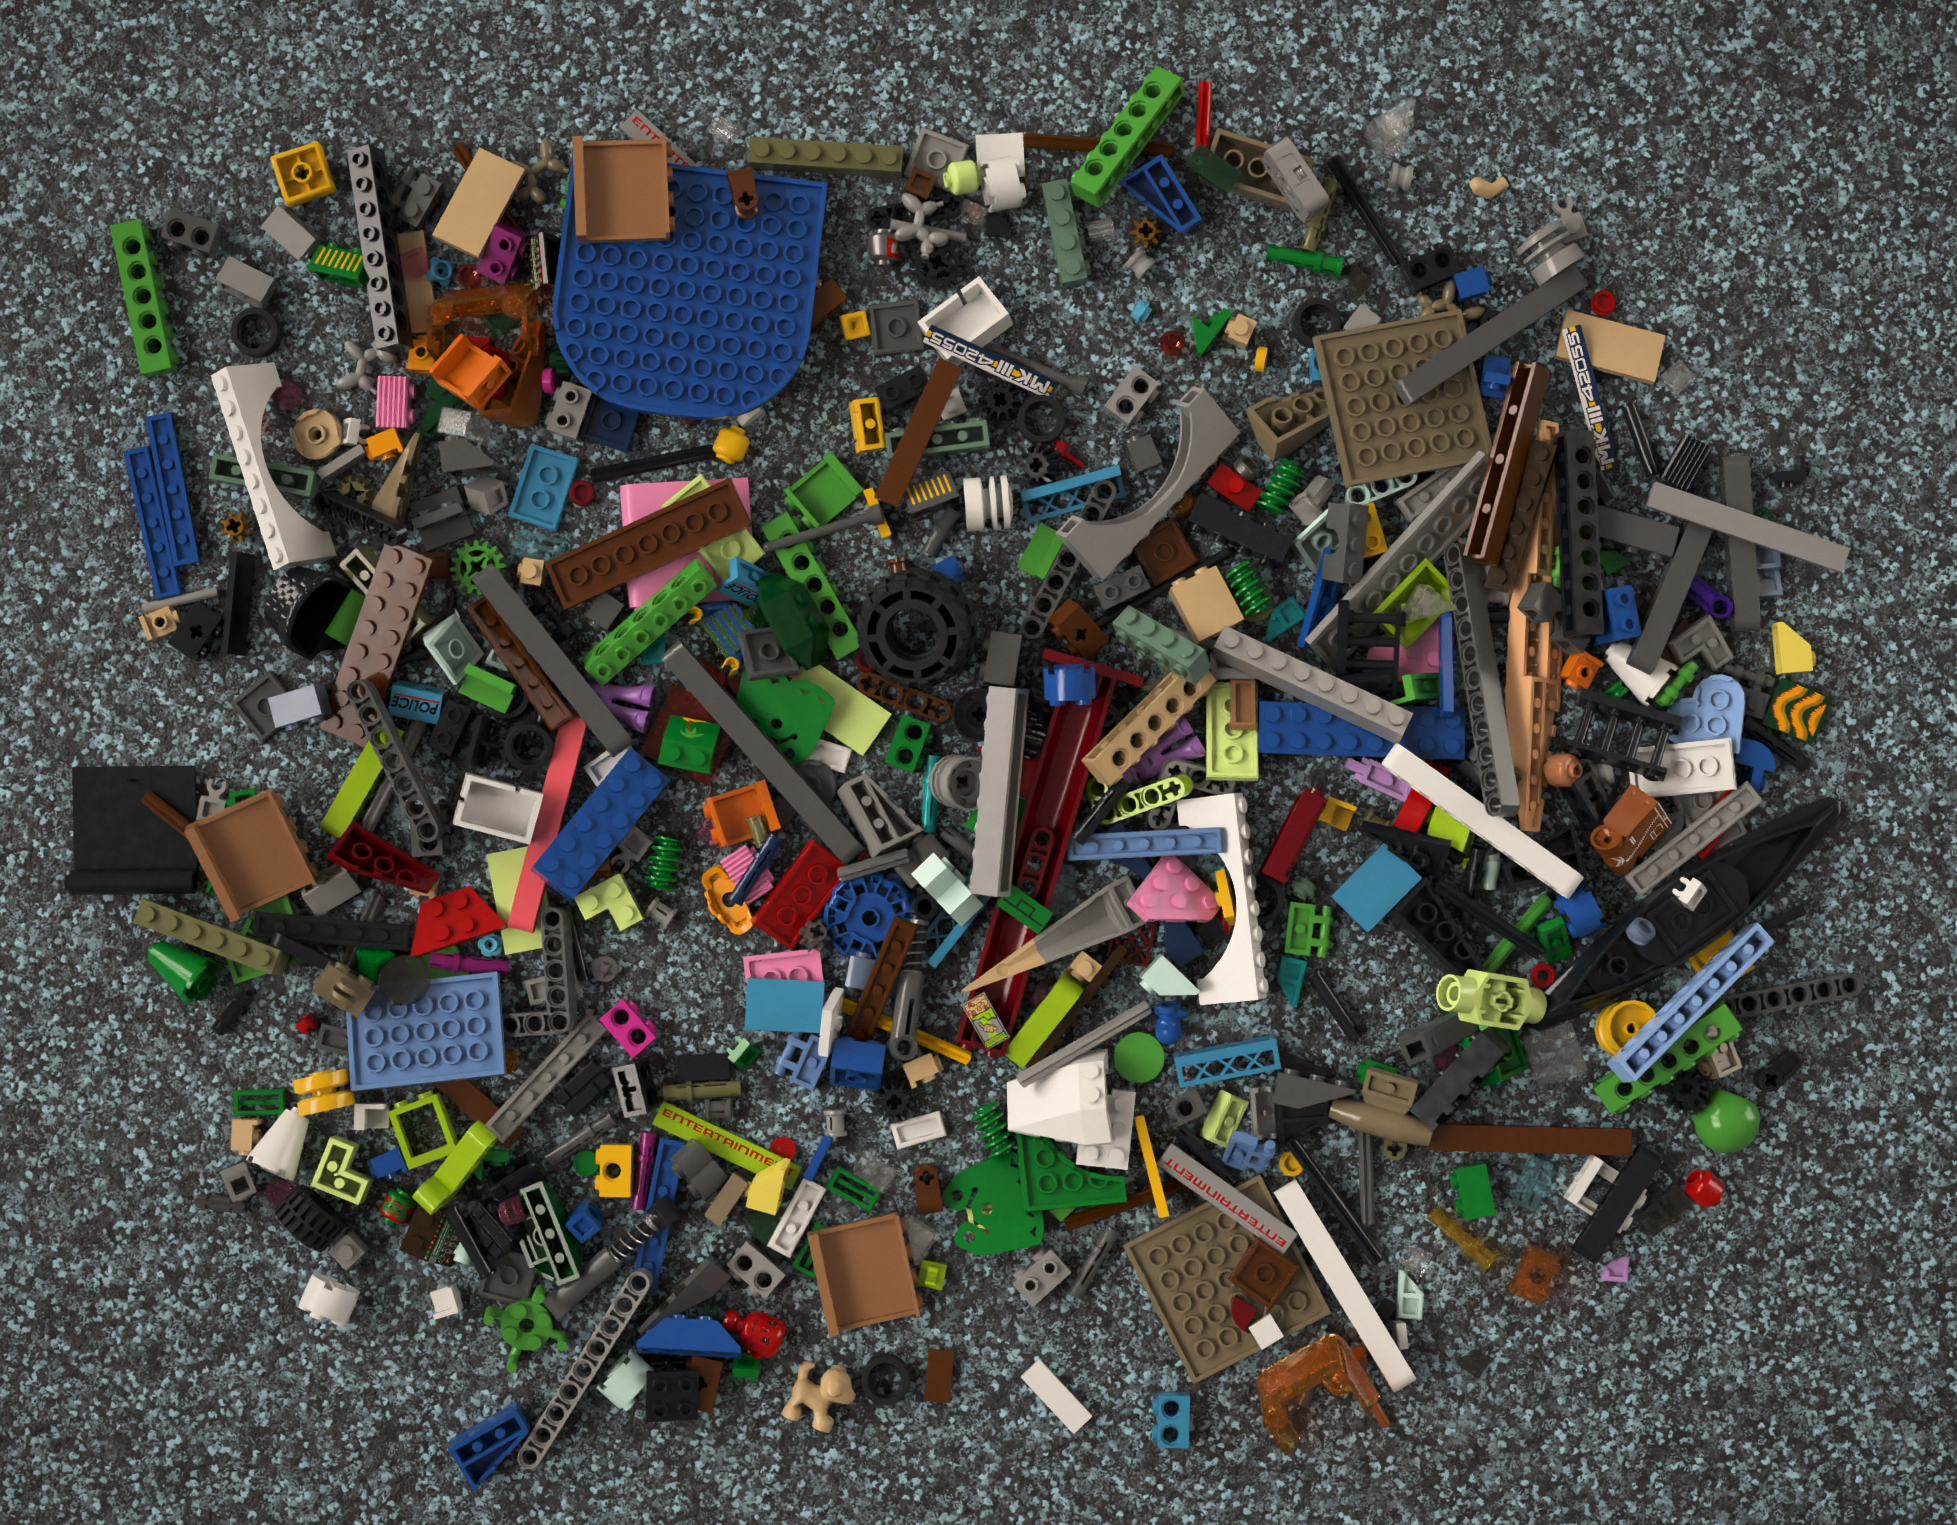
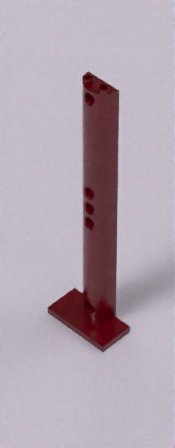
M1045 648L1043 659L1060 664H1083L1084 669H1090V664L1095 665L1096 697L1092 698V704L1077 705L1075 700L1065 701L1066 705L1054 707L1046 734L1047 737L1044 741L1045 746H1043L1015 839L1012 884L1020 889V885L1024 881L1033 882L1035 890L1032 894L1027 895L1049 909L1089 775L1088 768L1081 760L1098 744L1116 680L1142 687L1144 677ZM1045 831L1049 834L1050 840L1046 845H1039L1035 841V835L1038 832ZM1032 856L1040 857L1043 862L1041 868L1037 870L1031 869L1027 863L1029 858ZM996 905L973 981L1038 934ZM1030 969L977 988L969 993L968 1000L985 992L1010 1037ZM964 1010L955 1041L960 1043L959 1047L970 1051L979 1048L985 1050V1055L993 1058H999V1055L1005 1056L1010 1037L987 1050L983 1042L977 1038V1032Z

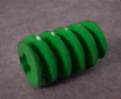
M1280 458L1283 466L1276 465L1275 471L1277 474H1271L1270 480L1274 484L1266 483L1265 489L1268 492H1261L1260 497L1263 501H1256V504L1270 513L1285 515L1286 511L1282 508V505L1289 506L1290 501L1287 499V496L1296 497L1292 487L1301 488L1297 479L1305 480L1306 476L1298 465L1285 458Z
M1252 558L1231 568L1230 572L1226 575L1227 580L1235 579L1230 585L1231 589H1240L1235 594V597L1244 598L1239 604L1240 607H1249L1244 613L1245 616H1254L1275 605L1267 604L1272 597L1271 594H1262L1267 586L1257 585L1262 580V577H1253V574L1258 570L1257 567H1248L1253 561Z
M658 835L654 839L660 845L652 846V849L658 855L649 857L655 865L647 866V869L653 875H647L644 879L650 882V885L646 886L674 892L675 888L669 885V882H677V878L671 873L679 872L680 868L674 865V862H682V858L676 853L684 852L685 848L679 845L683 841Z
M999 1101L989 1102L970 1111L977 1113L971 1120L981 1122L975 1128L976 1131H985L980 1140L989 1141L983 1147L984 1150H993L988 1159H993L1013 1150L1011 1147L1016 1144V1139H1007L1012 1132L1008 1129L1003 1130L1008 1121L999 1120L1004 1115V1111H995L1000 1105Z

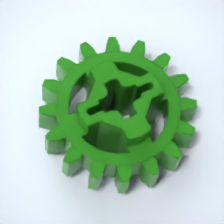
M474 540L473 547L466 542L464 543L466 550H456L460 556L451 559L456 563V567L450 568V571L457 573L453 581H461L459 589L464 590L468 587V594L473 595L474 591L477 590V594L483 596L471 580L472 577L479 573L475 572L474 565L476 563L482 564L481 567L484 569L493 563L494 560L495 568L504 579L506 576L501 573V570L506 569L507 565L500 563L505 557L503 554L496 555L498 552L496 546L489 549V542L485 541L481 546L478 540ZM478 551L485 552L478 557H472L470 555ZM463 562L466 563L467 570L464 575L462 572Z

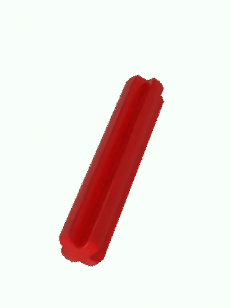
M1200 81L1198 84L1195 155L1199 157H1205L1209 154L1212 102L1211 81Z

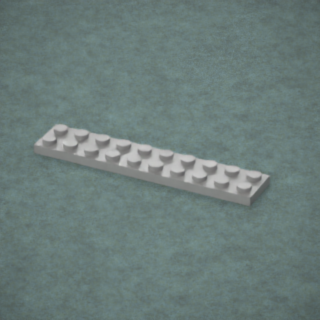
M1479 450L1365 573L1360 582L1356 583L1341 599L1349 600V610L1373 613L1425 558L1434 565L1444 554L1446 546L1454 543L1470 526L1489 461L1485 453ZM1338 604L1305 639L1309 646L1334 671H1336ZM1353 623V625H1348V633H1353V636H1368L1378 623ZM1352 646V649L1347 648V656H1350L1358 646Z

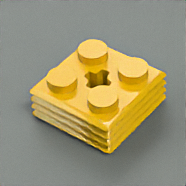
M318 141L271 156L270 159L284 201L289 207H294L337 191L323 148ZM304 169L309 173L306 179L299 177Z

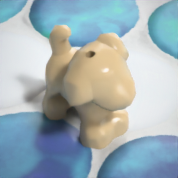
M810 1361L803 1362L799 1367L798 1377L792 1389V1397L785 1405L782 1416L798 1421L802 1415L800 1404L803 1403L814 1411L812 1427L829 1433L834 1424L833 1417L829 1416L827 1411L833 1402L850 1404L855 1400L856 1394L852 1389L851 1379L843 1366L832 1365L821 1377L820 1385H816L808 1379V1372L815 1367L814 1363Z

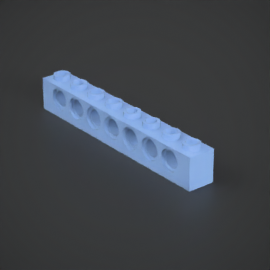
M1758 922L1743 926L1606 1064L1623 1083L1636 1081L1775 941Z

